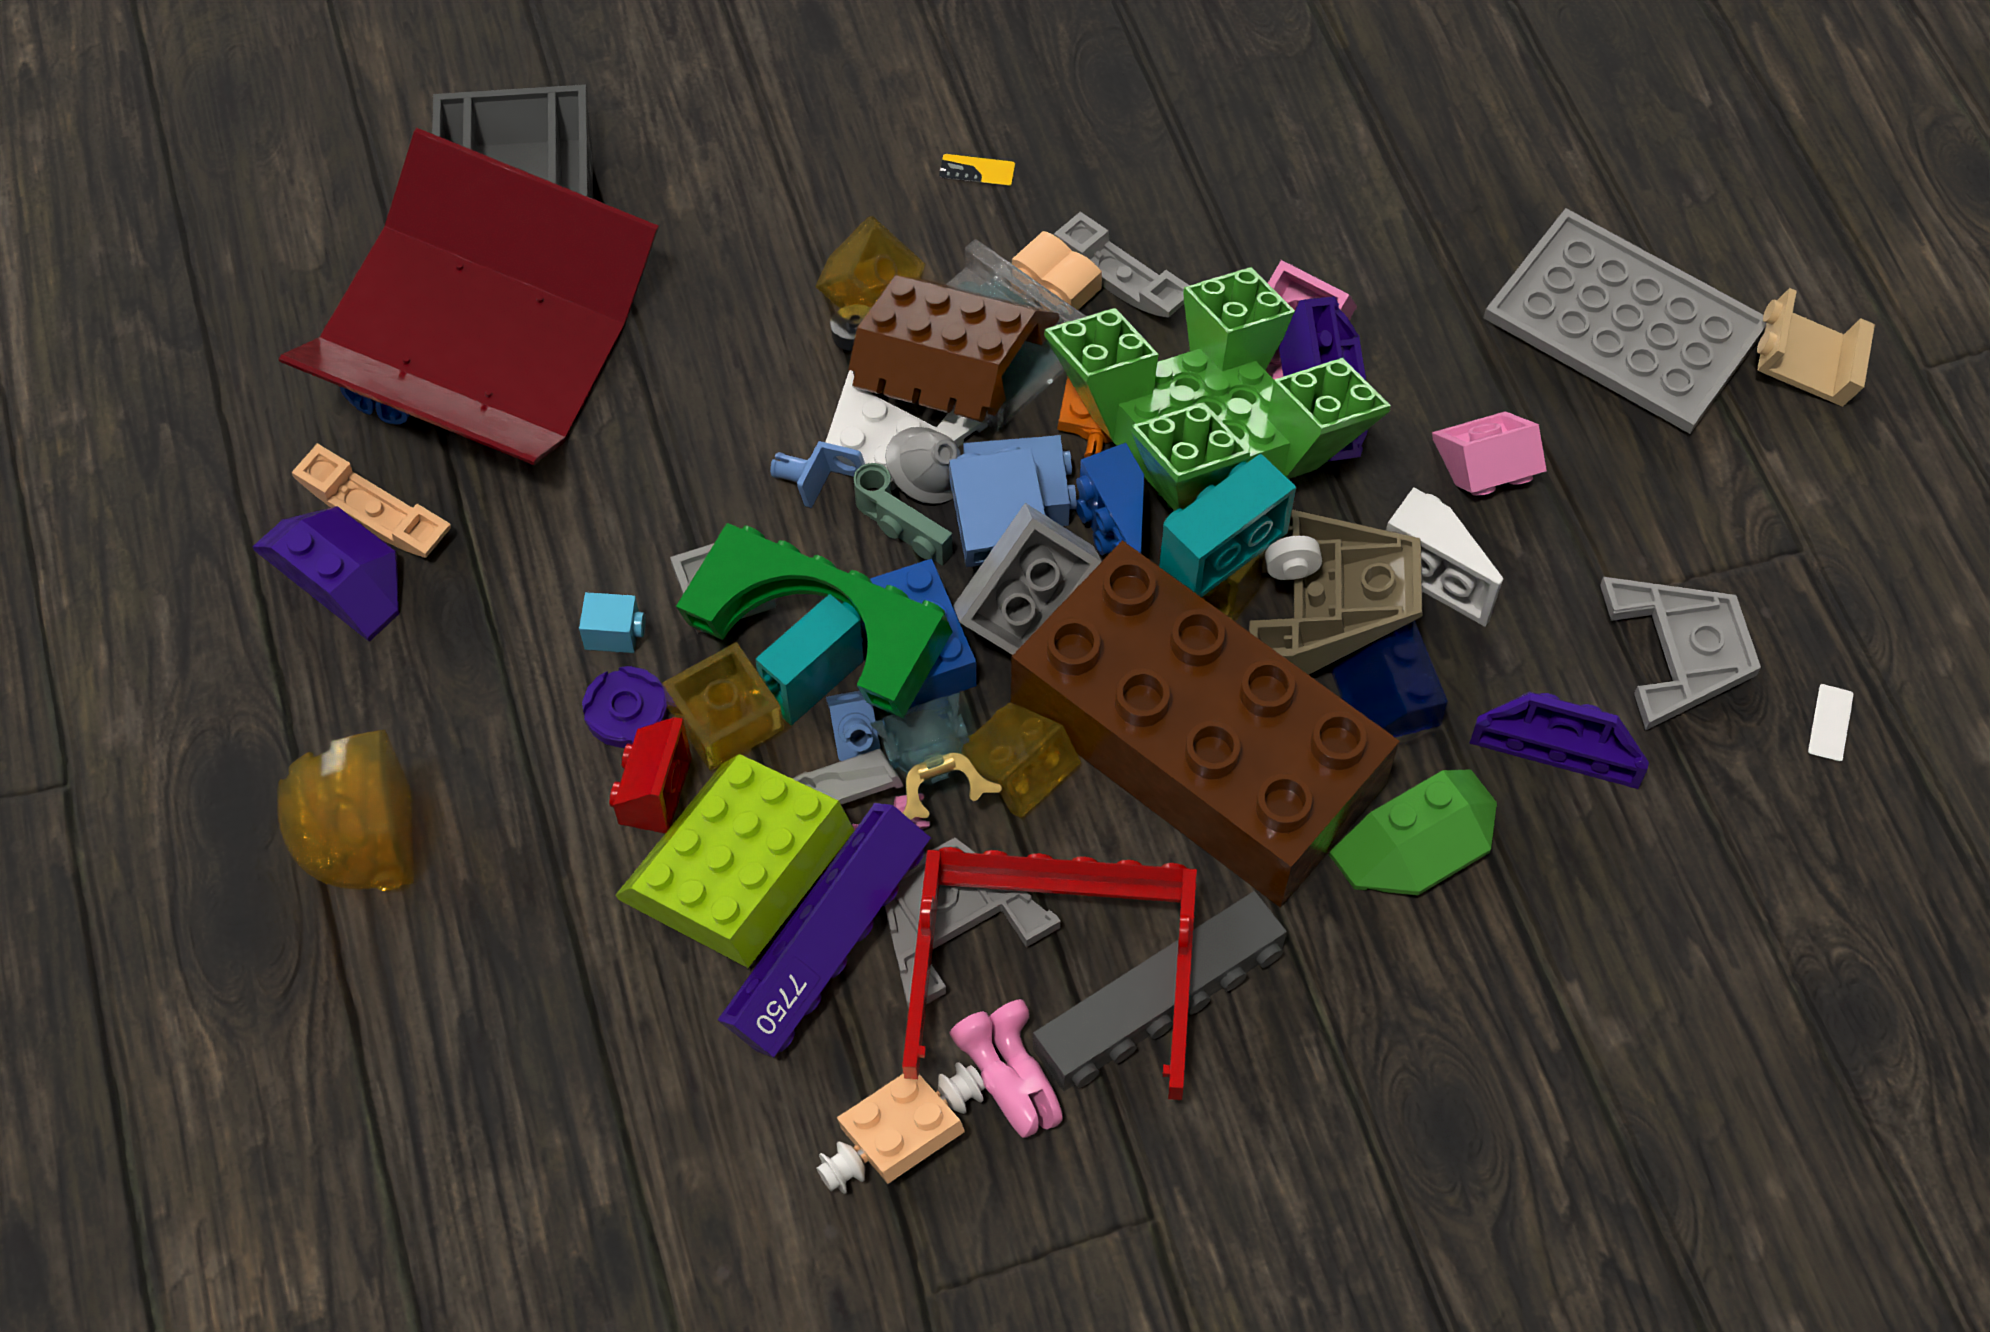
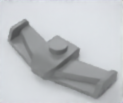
M876 749L811 772L805 771L793 778L802 784L839 800L840 804L892 787L896 789L903 787L900 777L881 749Z

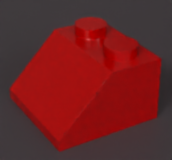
M673 717L638 728L633 744H626L622 756V768L624 769L621 782H614L609 799L610 807H614L618 824L660 833H666L671 827L692 760L683 718Z

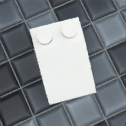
M1413 487L1389 520L1386 531L1421 539L1422 592L1486 627L1490 621L1503 577L1453 510L1443 504L1436 496L1425 494Z

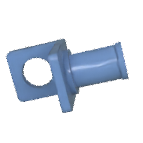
M819 441L808 460L785 455L781 452L776 453L775 458L780 461L772 460L770 472L773 478L797 482L804 505L811 508L831 471L854 477L856 470L864 465L865 461L862 453L858 450ZM836 456H843L851 460L855 466L845 465Z
M860 691L826 697L831 715L837 755L840 761L880 749L873 705L866 703Z

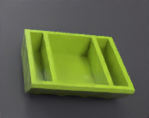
M738 754L721 764L615 896L621 902L749 968L855 830L839 800Z

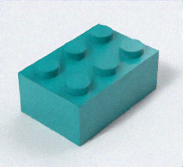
M1261 453L1248 463H1239L1229 473L1228 478L1217 486L1210 485L1198 495L1194 503L1184 510L1182 508L1175 510L1167 517L1163 524L1159 567L1197 595L1203 597L1288 533L1296 486Z

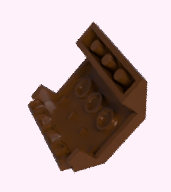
M895 275L857 327L848 369L853 371L854 374L852 386L880 394L885 384L883 393L885 396L913 404L918 400L921 389L920 406L950 413L954 408L955 399H957L954 410L955 415L982 422L986 417V413L995 416L1005 402L1006 397L1001 376L1025 341L1043 345L1046 340L1044 336L1045 329L1057 324L1060 319L1059 313L921 278Z

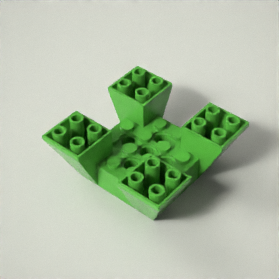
M1252 267L1184 287L1183 297L1190 352L1158 361L1159 354L1116 308L1047 328L1044 333L1045 338L1092 419L1116 446L1127 443L1143 471L1144 477L1174 511L1179 508L1183 510L1196 501L1198 495L1210 485L1217 486L1228 478L1229 473L1236 465L1241 462L1248 463L1260 453L1288 479L1317 470L1390 411L1391 405L1343 358L1277 379H1273L1265 371L1285 336L1295 310Z

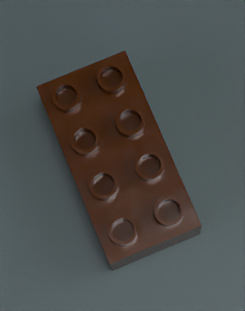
M1123 540L1011 656L1012 705L1280 908L1386 786L1400 742Z

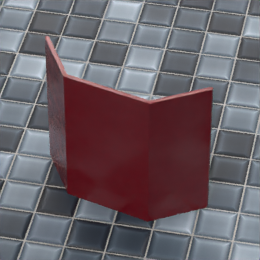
M416 127L383 230L320 337L281 354L279 362L535 465L565 442L624 329L659 226Z

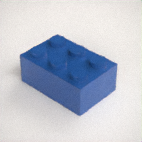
M929 559L870 578L873 584L883 588L887 585L894 586L907 594L909 599L921 604L924 600L935 603L945 611V616L953 631L910 708L975 687L976 660L933 560ZM861 619L860 624L867 638L865 623Z

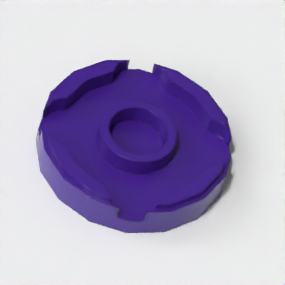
M632 666L618 667L619 671H613L609 674L606 671L597 676L587 687L582 701L586 725L592 735L606 745L625 748L627 743L633 744L638 728L666 720L669 713L667 694L659 679L645 669Z

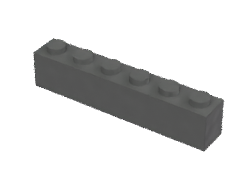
M1255 891L1193 930L1188 1004L1189 1015L1202 1010L1210 1002V996L1222 988L1225 991H1230L1245 980L1248 971L1258 965L1265 968L1282 955L1287 931ZM1178 940L1033 1032V1050L1063 1092L1074 1085L1078 1088L1087 1085L1098 1076L1101 1067L1112 1060L1115 1063L1124 1061L1137 1049L1136 1044L1149 1036L1152 1039H1156L1173 1026Z

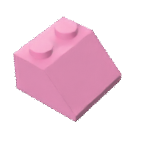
M1506 411L1432 432L1433 441L1455 485L1470 492L1472 495L1492 493L1496 490L1495 486L1508 482L1513 485L1527 483L1533 480V475L1547 471L1539 424Z

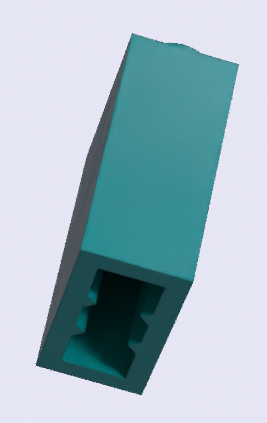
M829 594L755 659L762 700L791 726L864 661L861 617L853 606L847 602L841 604Z

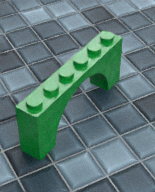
M726 523L676 605L686 623L723 640L729 630L744 615L770 600L794 594H813L824 597L831 594L840 603L847 602L853 606L865 623L868 641L867 657L857 687L866 703L904 718L953 632L945 616V611L930 601L924 600L921 604L911 600L907 594L894 586L887 585L883 588L875 585L867 576L858 571L850 570L847 573L839 570L831 561L822 556L814 555L811 558L801 554L795 546L786 541L779 540L778 543L765 539L762 533L750 526L744 525L741 529Z

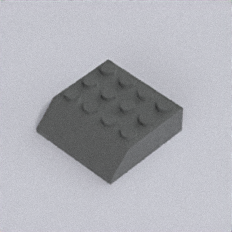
M586 84L433 94L432 134L593 199L592 136Z

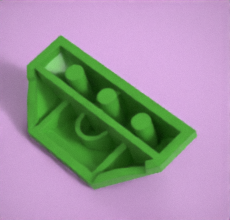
M1471 769L1442 770L1371 811L1330 851L1329 856L1354 889L1367 890L1369 888L1388 893L1420 895L1490 853L1497 802Z

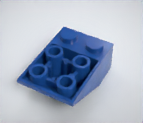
M1127 443L1081 459L1080 477L1076 479L1079 491V499L1076 500V510L1081 521L1084 524L1087 522L1090 524L1093 530L1094 544L1099 554H1106L1108 556L1122 540L1141 553L1144 473Z

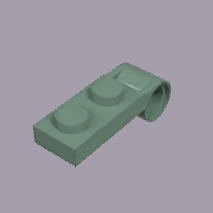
M867 463L856 470L854 474V490L857 508L863 514L876 521L877 525L887 536L903 540L912 546L913 550L920 557L927 560L931 558L943 566L953 555L952 533L892 496L891 476L888 469L883 465ZM878 488L876 491H868L867 489Z

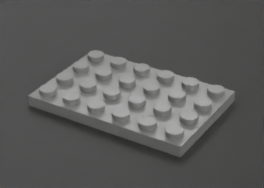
M1565 208L1488 305L1483 317L1691 434L1758 342L1766 327V322L1763 321V314Z

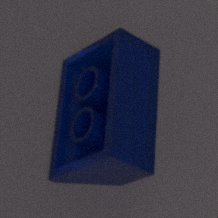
M1415 620L1329 664L1341 698L1392 736L1399 737L1441 726L1448 700Z

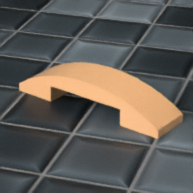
M318 443L292 471V476L331 508L338 506L379 539L406 552L426 558L451 529L450 523L419 504L412 508L354 473L348 461Z

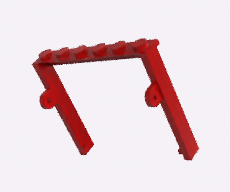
M943 847L938 851L927 850L902 1064L904 1079L918 1080L920 1058H925L926 1046H922L940 885L1180 902L1170 1065L1163 1064V1077H1170L1168 1099L1182 1100L1197 869H1187L1186 866L1178 863H1167L1161 867L1146 866L1134 860L1104 863L1097 862V860L1090 857H1075L1072 860L1053 859L1051 856L1041 853L1021 857L1009 856L1007 853L998 850L985 851L983 854L965 853L961 849L954 847Z

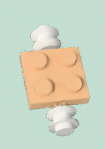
M957 1062L955 1064V1076L948 1078L943 1074L938 1075L939 1091L937 1092L930 1087L920 1074L918 1080L904 1079V1074H902L838 1116L837 1119L841 1129L855 1146L852 1147L839 1141L837 1142L838 1153L833 1157L829 1158L823 1153L819 1154L822 1164L816 1167L828 1189L833 1191L838 1187L845 1194L847 1193L846 1181L854 1177L863 1182L865 1180L864 1164L868 1161L888 1184L964 1133L965 1130L961 1120L952 1110L965 1114V1102L973 1098L980 1103L983 1101L981 1091L985 1089V1086L977 1070L972 1065L965 1068L961 1063Z

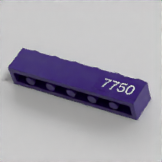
M874 803L725 1008L718 1021L759 1053L775 1057L777 1053L785 1050L792 1042L795 1035L794 1029L804 1015L810 1014L821 1000L820 992L830 979L840 974L846 966L848 960L846 956L855 943L860 942L869 934L873 927L872 920L880 908L894 899L899 890L898 883L903 876L922 860L925 853L923 848L931 837L894 805Z

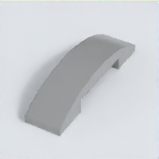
M1079 212L1054 233V236L1062 240L1072 251L1090 259L1102 271V286L1130 305L1162 317H1170L1184 305V287L1190 285L1167 270L1160 275L1111 243L1109 241V231L1082 212Z

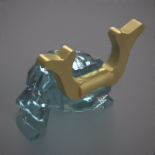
M960 692L911 707L904 718L891 714L869 723L878 731L877 734L885 739L882 743L894 769L899 767L908 773L906 777L907 801L903 814L910 820L914 817L927 818L929 816V811L922 805L919 799V785L927 779H931L932 784L949 778L947 772L952 770H960L965 773L970 785L969 797L973 801L978 800L983 793H999L1002 790L1001 785L984 779L970 760L961 754L963 744L969 743V737L962 716L958 714Z

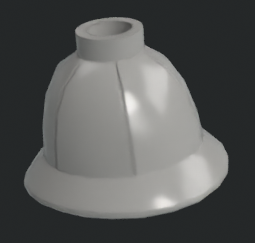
M924 427L907 428L892 437L886 449L885 459L887 469L895 484L905 494L923 503L942 504L953 498L949 479V460L957 459L961 455L956 443L947 435Z

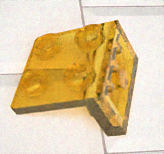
M1011 702L997 710L990 720L974 734L968 736L963 744L954 751L967 757L980 775L1001 785L1002 790L1000 793L1012 814L1020 818L1081 764L1063 725Z

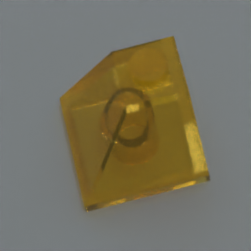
M869 216L829 256L815 287L840 309L851 305L873 307L895 275L920 278L925 263L876 218Z

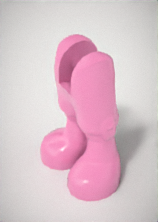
M1019 999L1003 1005L990 1016L982 1011L966 1017L951 1029L950 1035L958 1048L969 1055L980 1069L985 1088L993 1096L1012 1127L1022 1138H1026L1037 1132L1038 1124L1044 1129L1058 1126L1062 1122L1063 1116L1057 1096L1039 1063L1027 1053L1022 1043L1020 1032L1029 1019V1009L1024 1000ZM993 1044L997 1047L1007 1065L1000 1060Z

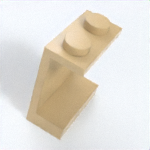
M1789 288L1778 300H1772L1764 312L1763 321L1766 322L1765 333L1757 346V352L1760 353L1757 371L1843 407L1865 386L1875 324L1860 318L1845 334L1839 333L1793 313L1797 291Z

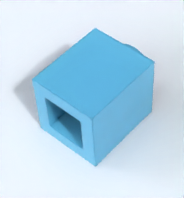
M585 592L579 626L584 649L635 653L637 637L643 638L646 624L645 613L639 612L636 596Z

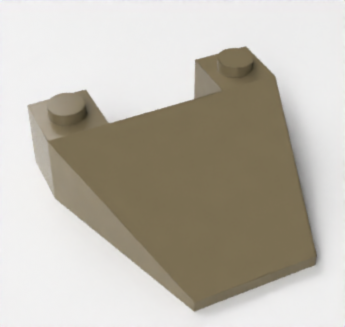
M1292 510L1288 533L1280 539L1290 536H1308L1315 539L1319 543L1322 565L1313 574L1294 580V618L1251 620L1249 632L1309 675L1422 617L1421 539ZM1267 549L1253 558L1257 574L1268 573L1265 560V551Z

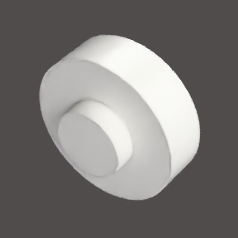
M1308 536L1282 538L1271 544L1265 551L1268 573L1279 580H1295L1307 577L1316 572L1322 565L1319 543Z

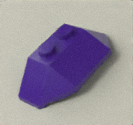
M1335 296L1300 300L1279 346L1283 377L1343 358L1366 380L1359 335L1348 317L1339 309V303ZM1368 429L1327 462L1361 457L1363 450L1361 445L1366 438Z
M338 506L283 519L252 546L255 552L369 642L399 615L398 570L395 550Z
M1529 691L1478 716L1469 744L1635 789H1639L1649 765L1648 760L1619 716L1604 712L1594 705H1578L1563 701L1549 693L1537 694Z

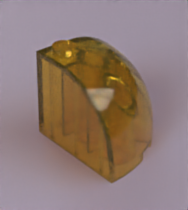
M386 730L366 732L331 742L330 751L314 757L313 753L308 752L289 766V775L285 780L280 779L277 787L278 823L287 850L306 873L326 884L346 889L377 888L379 890H394L403 884L414 883L411 788Z

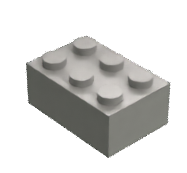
M1025 503L953 605L958 620L961 624L1013 655L1102 560L1093 545Z

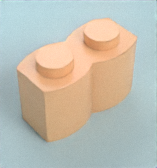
M1041 232L1012 259V276L1016 285L1025 292L1030 291L1035 295L1042 296L1045 305L1053 312H1060L1071 317L1102 289V271L1090 259L1072 251L1062 240L1051 233Z

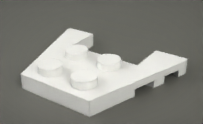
M849 370L826 443L858 450L862 453L865 464L878 463L887 468L885 459L887 446L892 437L900 431L911 427L930 428L947 435L959 447L964 443L965 437L976 430L981 432L989 425L990 415L986 413V417L982 422L957 416L954 414L955 404L953 410L945 416L938 427H934L873 395L872 392L854 388L852 386L854 374L853 371ZM836 456L845 465L855 466L851 460L843 456ZM891 478V490L893 491L898 486Z

